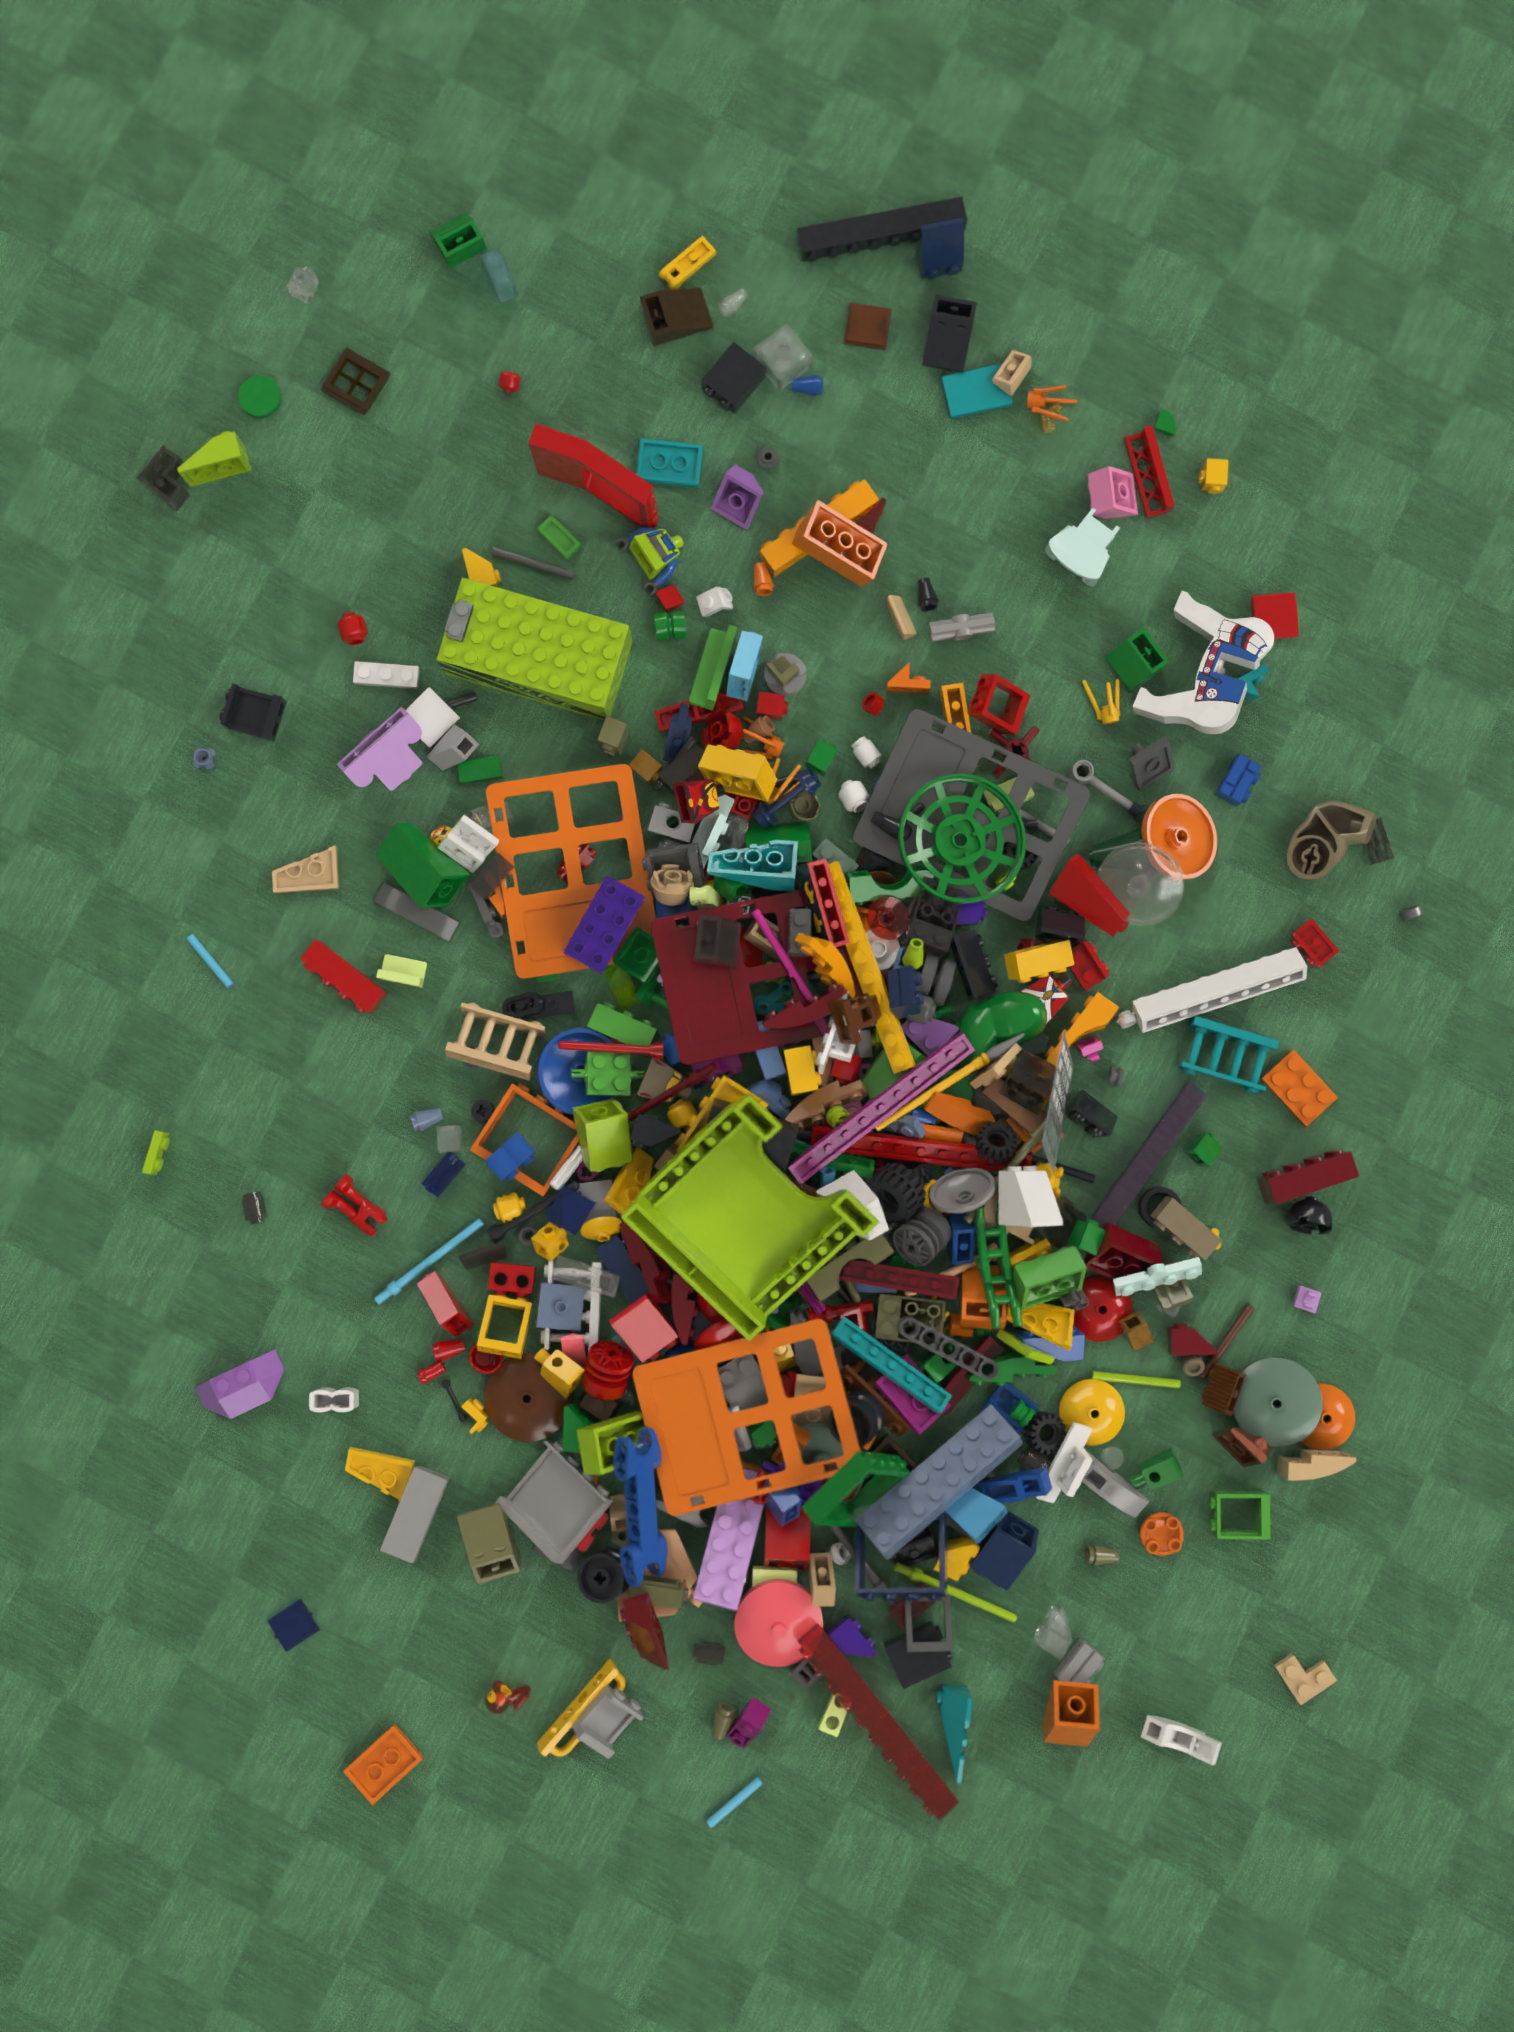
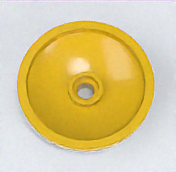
M1084 1379L1072 1384L1064 1392L1059 1404V1418L1063 1420L1062 1423L1066 1426L1064 1430L1067 1433L1074 1422L1090 1426L1092 1432L1085 1445H1100L1113 1439L1122 1428L1125 1418V1407L1120 1394L1110 1384L1100 1380ZM1093 1410L1098 1411V1415L1095 1418L1091 1417Z

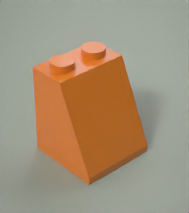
M1053 1680L1043 1718V1742L1088 1747L1100 1730L1098 1684Z

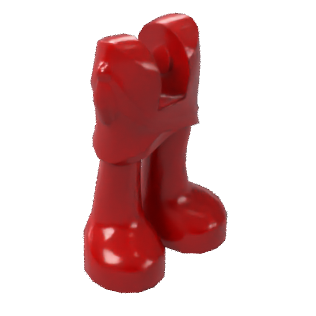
M345 1174L340 1179L334 1189L352 1200L360 1207L359 1210H355L335 1190H332L320 1204L324 1209L336 1208L349 1218L350 1222L371 1237L378 1231L366 1220L368 1216L371 1215L381 1224H385L388 1220L386 1213L380 1207L373 1205L354 1188L353 1179L348 1174Z

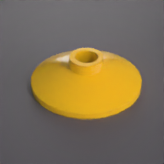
M610 1216L597 1217L585 1222L581 1226V1235L587 1239L606 1242L622 1232L619 1224L623 1223V1221Z

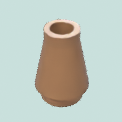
M765 715L758 717L747 730L764 738L771 735L775 727L772 720ZM743 733L742 737L748 744L757 740Z

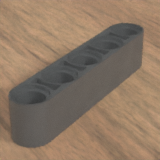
M905 1316L898 1320L896 1325L897 1331L902 1336L983 1379L992 1380L997 1376L998 1366L993 1360L911 1317ZM911 1321L913 1330L905 1333L903 1326L906 1322ZM926 1332H931L933 1336L929 1343H924L923 1335ZM950 1342L952 1350L948 1354H944L942 1350L943 1345ZM965 1353H970L972 1357L968 1364H963L962 1357ZM986 1363H990V1372L988 1374H983L982 1366Z

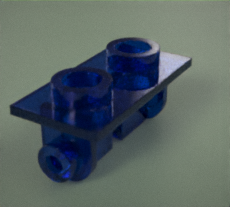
M449 1150L421 1184L429 1193H433L438 1198L466 1164Z

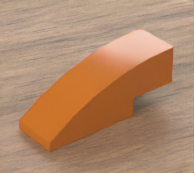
M934 1092L924 1106L925 1111L936 1118L978 1136L979 1130L984 1124L988 1125L992 1121L993 1124L996 1123L990 1110L974 1107L970 1100L939 1092Z

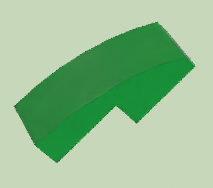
M794 1291L778 1306V1313H770L768 1315L766 1325L774 1329L788 1327L790 1323V1310L792 1307L796 1309L801 1295Z

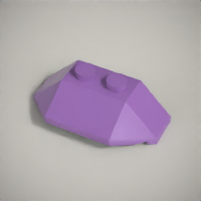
M275 1349L210 1379L195 1388L204 1408L232 1419L272 1400L285 1368Z

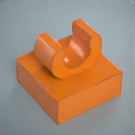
M950 1313L948 1318L950 1338L954 1339V1335L962 1336V1340L972 1337L973 1328L959 1327L960 1314Z

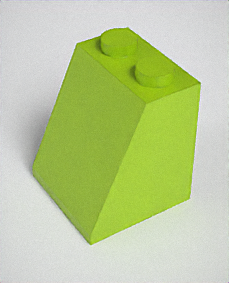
M614 1098L572 1108L583 1161L591 1172H601L605 1168L621 1167L626 1163L633 1162L629 1139L628 1114Z

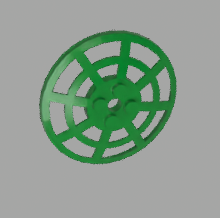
M960 773L938 777L926 783L911 797L902 812L899 823L898 842L903 863L919 886L939 899L951 903L969 904L993 897L1012 882L1024 859L1026 834L1022 817L1015 803L1001 788L987 779ZM964 782L977 785L972 798L961 795L946 797L943 784ZM932 788L935 789L938 800L925 810L921 818L910 812L912 806L924 793ZM985 790L991 792L1007 808L1009 816L998 820L994 813L985 804L980 802ZM949 803H966L968 807L965 814L952 815ZM940 807L944 820L938 826L927 822L926 820L930 814ZM976 808L986 815L991 822L990 824L982 827L973 818ZM906 820L917 826L915 835L917 853L907 856L904 846ZM1013 823L1017 838L1015 859L1002 855L1004 839L1001 828ZM923 830L934 835V846L925 850L922 847ZM994 831L996 835L995 852L985 848V835ZM956 835H961L964 838L963 846H958L955 843ZM938 855L945 862L942 873L938 872L927 858ZM981 856L992 860L990 865L978 875L973 863ZM921 861L925 868L934 877L939 879L937 890L925 884L914 872L911 864ZM998 863L1011 867L1001 883L990 891L986 890L981 880L989 876ZM953 867H965L970 878H951L950 875ZM947 884L959 886L973 884L979 895L958 898L945 895Z

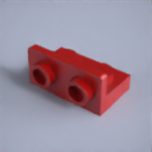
M1085 940L1071 949L1074 965L1069 966V969L1084 992L1109 977V968L1103 960L1100 962L1096 955L1098 951L1092 942L1088 943Z

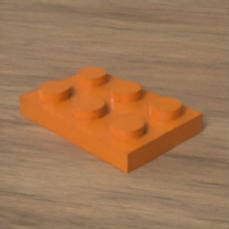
M1294 1049L1260 1078L1304 1127H1307L1338 1098Z
M394 1723L349 1764L343 1772L373 1805L412 1770L424 1756Z

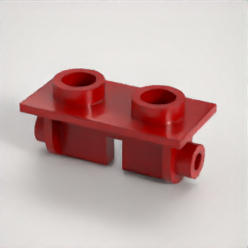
M582 844L578 847L580 864L585 869L596 858L595 855L597 853L591 847L589 848L590 845ZM563 861L559 865L556 875L560 878L565 876L563 881L568 884L565 861Z

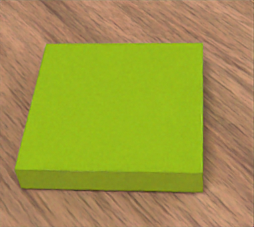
M1000 1329L996 1335L998 1336L997 1338L1026 1358L1046 1364H1052L1055 1359L1054 1356L1023 1343L1014 1335L1015 1333Z

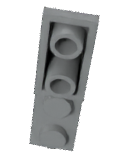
M1085 1449L1093 1460L1082 1482L1103 1499L1136 1518L1149 1503V1500L1116 1471L1112 1473Z

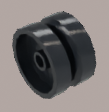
M859 1390L849 1393L846 1397L860 1448H862L881 1432L885 1425L886 1414L878 1398L869 1392ZM832 1409L829 1414L828 1425L831 1434L841 1443Z
M609 1548L600 1550L587 1557L578 1569L577 1581L579 1589L592 1602L601 1604L610 1602L621 1596L630 1587L624 1577L620 1562V1551Z

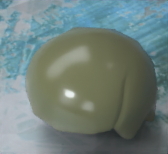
M806 790L788 803L790 815L795 820L801 822L815 819L821 807L817 796L810 795Z

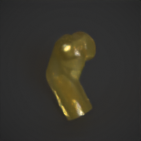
M1056 402L1047 411L1059 414L1063 411V408ZM1042 414L1041 428L1045 432H1052L1056 427L1054 418Z

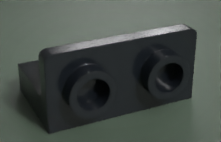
M929 1527L924 1528L892 1556L894 1565L896 1562L910 1566L938 1556Z

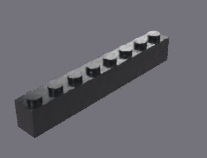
M963 197L797 228V242L801 261L814 262L819 258H835L844 253L856 254L860 250L865 249L876 250L886 245L897 246L901 242H917L921 226L958 218L964 219L965 230L967 216Z

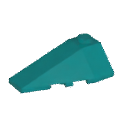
M772 840L768 844L758 846L757 844H752L748 848L738 850L731 848L709 853L707 874L769 890L792 892L795 887L798 841Z
M941 1684V1691L937 1690L936 1704L939 1705L954 1777L956 1783L961 1784L964 1766V1751H962V1747L967 1746L966 1728H969L972 1696L966 1686Z

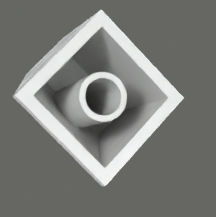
M1008 1166V1171H999V1225L1027 1227L1063 1225V1220L1046 1171L1037 1170V1166H1023V1170H1021V1166Z
M854 1170L816 1191L818 1197H825L839 1190L847 1189L879 1220V1223L863 1238L872 1240L889 1230L879 1199Z

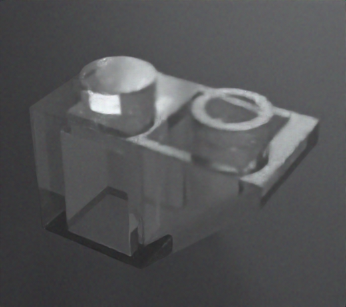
M1057 1603L1056 1607L1052 1606L1046 1616L1048 1620L1045 1625H1041L1037 1629L1035 1642L1039 1647L1061 1660L1072 1643L1066 1611L1061 1604Z

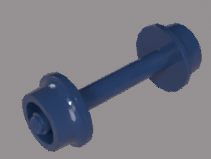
M809 768L803 772H797L796 777L800 783L774 804L768 807L762 801L758 802V807L752 811L756 823H759L765 829L771 825L776 826L778 821L774 814L800 793L806 790L810 795H816V790L821 787L818 774H814Z

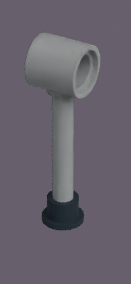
M1077 761L1070 768V780L1081 785L1090 783L1126 808L1127 812L1134 816V820L1143 810L1145 805H1139L1135 801L1131 802L1093 776L1094 767L1089 761ZM1077 768H1083L1086 776L1080 777L1077 774Z

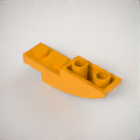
M798 933L794 941L801 946L800 950L803 953L813 957L812 961L818 965L815 972L821 976L820 980L828 986L835 983L839 986L843 983L849 991L848 996L854 998L855 988L852 976L838 949L830 941Z

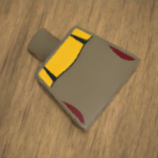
M653 1057L637 1095L653 1099L681 1082L684 1076ZM688 1087L675 1096L688 1100L692 1089ZM675 1096L666 1100L665 1103L672 1104Z

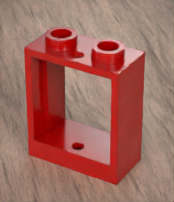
M981 674L967 714L992 729L995 728L1001 734L1017 735L1031 695L997 674ZM995 687L1009 694L1001 719L987 712Z

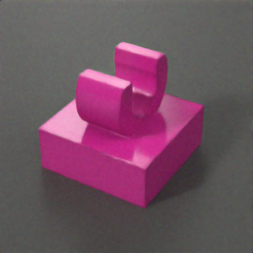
M1095 1035L1075 1043L1077 1051L1083 1057L1087 1056L1091 1063L1100 1060L1097 1051L1103 1049L1101 1040Z

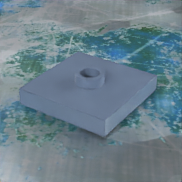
M540 1282L536 1327L580 1331L585 1287Z

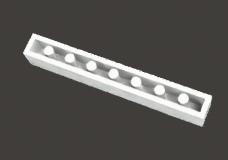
M1296 947L1283 950L1280 953L1264 956L1259 960L1243 963L1237 967L1222 970L1219 973L1204 976L1189 983H1182L1171 989L1161 990L1158 993L1140 997L1132 1001L1133 1012L1136 1013L1135 1017L1142 1033L1306 980L1307 965Z

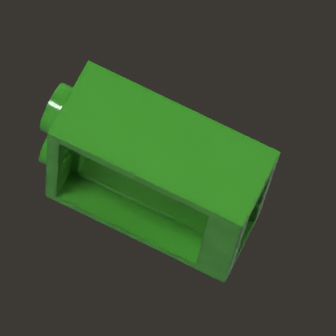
M1212 1491V1497H1209V1509L1212 1510V1519H1209V1531L1216 1539L1271 1540L1270 1494L1265 1491ZM1221 1498L1256 1499V1530H1221Z

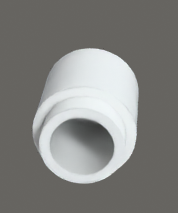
M863 736L852 744L853 753L864 768L869 767L872 769L881 762L879 758L882 755L870 739L867 740Z

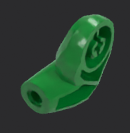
M1007 992L998 994L989 1001L970 1005L960 1021L959 1032L964 1033L975 1051L959 1062V1065H968L972 1060L980 1056L981 1053H986L991 1047L1022 1033L1025 1035L1016 1042L1019 1046L1026 1041L1038 1037L1045 1029L1047 1022V1010L1043 1001L1030 993Z

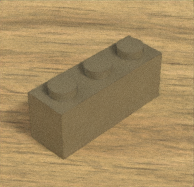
M1166 1196L1150 1215L1155 1220L1153 1224L1161 1231L1167 1230L1172 1234L1170 1239L1179 1246L1181 1244L1188 1248L1186 1252L1193 1258L1199 1257L1206 1261L1222 1241L1172 1197Z

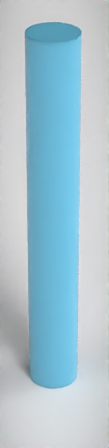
M194 934L189 935L186 940L227 989L234 984L233 981Z
M757 1776L706 1821L707 1824L713 1828L763 1784L761 1779Z

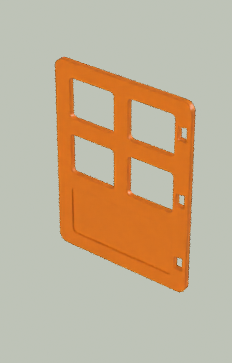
M618 764L494 783L487 787L486 796L493 836L499 839L495 851L515 971L518 977L526 979L589 968L563 953L602 884H584L578 847L582 844L620 838L626 839L632 877L630 879L618 880V882L645 896L607 965L614 964L613 960L636 927L652 936L651 924L656 919L652 891L648 890L647 887L648 872L644 871L642 859L645 858L646 854L630 766ZM615 781L618 785L623 820L615 823L576 828L573 822L569 789ZM551 791L554 794L559 825L558 831L518 838L510 837L504 800L507 797ZM502 808L504 821L496 822L494 809ZM556 848L562 849L568 887L561 890L521 895L518 889L514 856ZM513 874L515 887L507 889L505 875ZM516 941H524L526 953L518 955Z
M815 1319L757 1334L750 1341L742 1338L637 1366L633 1370V1379L645 1426L655 1430L661 1449L662 1461L656 1470L666 1510L670 1515L677 1516L830 1478L857 1451H861L828 1326L822 1319ZM813 1339L826 1388L788 1398L784 1392L774 1349L787 1344ZM756 1354L768 1396V1403L737 1412H730L727 1407L717 1364L737 1357ZM829 1405L833 1409L844 1454L840 1457L812 1464H804L791 1417L795 1413ZM772 1420L775 1423L786 1469L748 1479L744 1473L734 1430ZM836 1462L838 1469L825 1472L824 1464ZM769 1478L771 1486L758 1489L757 1481ZM703 1496L704 1503L692 1505V1497Z

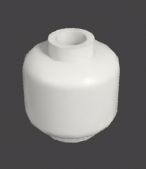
M848 780L844 782L838 794L846 810L854 813L863 811L870 800V794L861 781Z

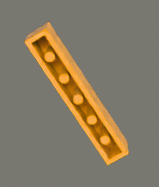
M864 479L860 483L856 481L851 484L845 493L836 494L827 506L855 523L878 507L879 498ZM805 517L797 521L796 526L789 530L787 528L778 535L779 538L773 542L769 540L761 546L760 558L766 563L767 568L774 577L808 555L792 545L798 526Z

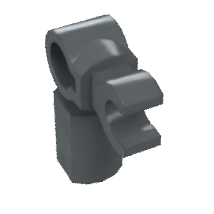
M1070 1290V1295L1060 1298L1062 1303L1058 1306L1075 1309V1314L1076 1311L1087 1307L1090 1302L1083 1290Z

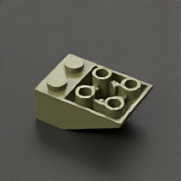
M880 1293L875 1338L915 1343L897 1331L896 1325L898 1320L905 1316L911 1317L943 1334L946 1301ZM911 1321L904 1324L903 1330L905 1333L913 1330ZM926 1332L923 1335L924 1343L931 1342L933 1338L932 1333Z
M500 1502L457 1515L470 1567L477 1584L520 1572L521 1554Z

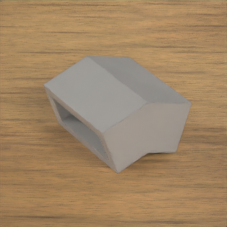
M861 1030L860 1037L862 1041L856 1044L853 1055L861 1058L873 1057L870 1030Z

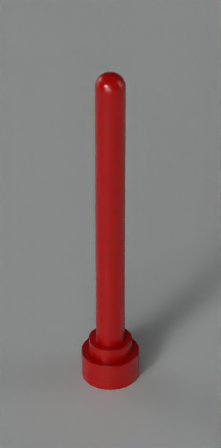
M560 1041L558 1043V1048L561 1050L649 1054V1057H654V1059H663V1042H655L650 1044V1046Z

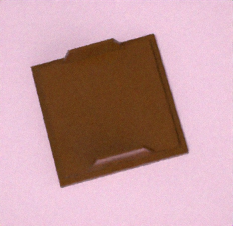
M850 303L844 344L885 350L892 309Z

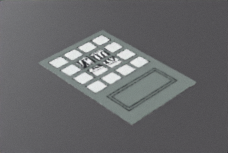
M1064 1031L1042 1140L1053 1175L1074 1069Z

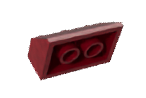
M1107 1223L1101 1228L1106 1230L1097 1255L1087 1252L1084 1259L1088 1269L1111 1279L1146 1271L1148 1274L1147 1270L1150 1266L1163 1264L1160 1245L1111 1223Z
M649 1593L623 1599V1609L620 1610L623 1624L625 1623L627 1635L630 1636L633 1649L637 1648L641 1658L664 1670L669 1669L663 1630Z

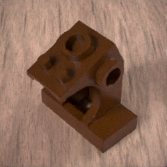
M869 993L860 994L852 999H834L828 1002L841 1044H857L861 1042L859 1030L876 1025L877 1020L882 1016L876 995L869 996Z

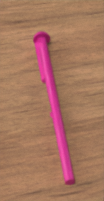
M759 909L753 911L751 914L785 966L790 979L794 977L797 981L800 992L807 1002L808 999L813 997L811 991ZM826 1016L815 1020L823 1036L826 1033L830 1034L831 1028L828 1027L829 1020Z

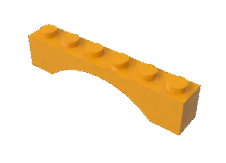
M1099 992L1094 997L1090 995L1083 1004L1086 1007L1081 1014L1077 1012L1071 1020L1072 1027L1069 1030H1063L1068 1047L1089 1033L1105 1029L1117 1013L1119 1007ZM1063 1032L1058 1037L1060 1042L1056 1048L1051 1046L1045 1054L1047 1059L1043 1065L1038 1063L1032 1071L1034 1077L1030 1082L1025 1080L1019 1089L1021 1091L1020 1096L1040 1113L1051 1099Z

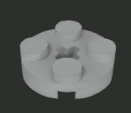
M778 653L768 663H773L780 656H784L791 665L795 663L800 669V673L786 687L782 688L766 670L765 666L764 679L767 687L774 694H782L785 697L795 695L805 685L806 666L793 654Z

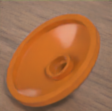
M1318 1383L1322 1395L1321 1417L1312 1433L1300 1442L1316 1450H1330L1342 1445L1351 1435L1355 1425V1410L1351 1400L1342 1390L1329 1384ZM1325 1415H1329L1328 1422L1323 1421Z

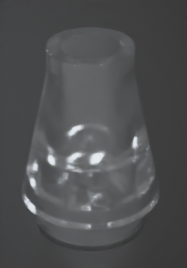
M740 287L735 292L720 299V303L717 306L719 312L725 318L734 317L748 298L747 292Z

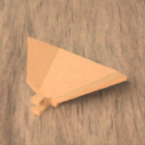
M657 1529L658 1532L663 1534L667 1542L666 1569L660 1577L678 1579L680 1582L686 1579L685 1587L689 1588L688 1599L699 1608L702 1602L692 1600L695 1591L692 1586L698 1579V1576L676 1529ZM648 1567L645 1568L643 1575L656 1576L650 1573ZM630 1587L625 1593L616 1598L619 1622H622L620 1610L623 1609L622 1600L629 1597ZM653 1605L657 1617L675 1615L678 1611L676 1608Z

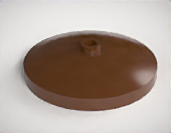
M533 1352L523 1353L522 1359L509 1357L504 1360L500 1367L491 1373L484 1394L486 1412L492 1424L505 1436L523 1442L542 1440L555 1433L564 1423V1406L572 1404L573 1392L565 1399L541 1376L542 1365L534 1359L537 1353ZM526 1394L530 1395V1402H526L523 1396Z

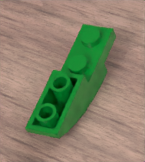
M1016 1352L990 1358L998 1366V1374L992 1380L983 1379L970 1371L964 1377L973 1385H984V1382H992L994 1385L1003 1386L1006 1385V1382H1013V1374L1017 1377H1027V1374H1036L1035 1376L1047 1378L1049 1374H1056V1365L1054 1363L1046 1364L1035 1361ZM990 1363L982 1366V1373L988 1374L991 1370Z

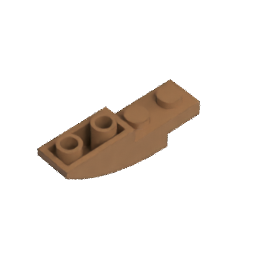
M838 1080L806 1097L789 1113L785 1120L799 1124L798 1133L812 1125L823 1124L826 1121L827 1112L832 1107L859 1102L864 1097L869 1096L868 1090L861 1080L842 1086Z

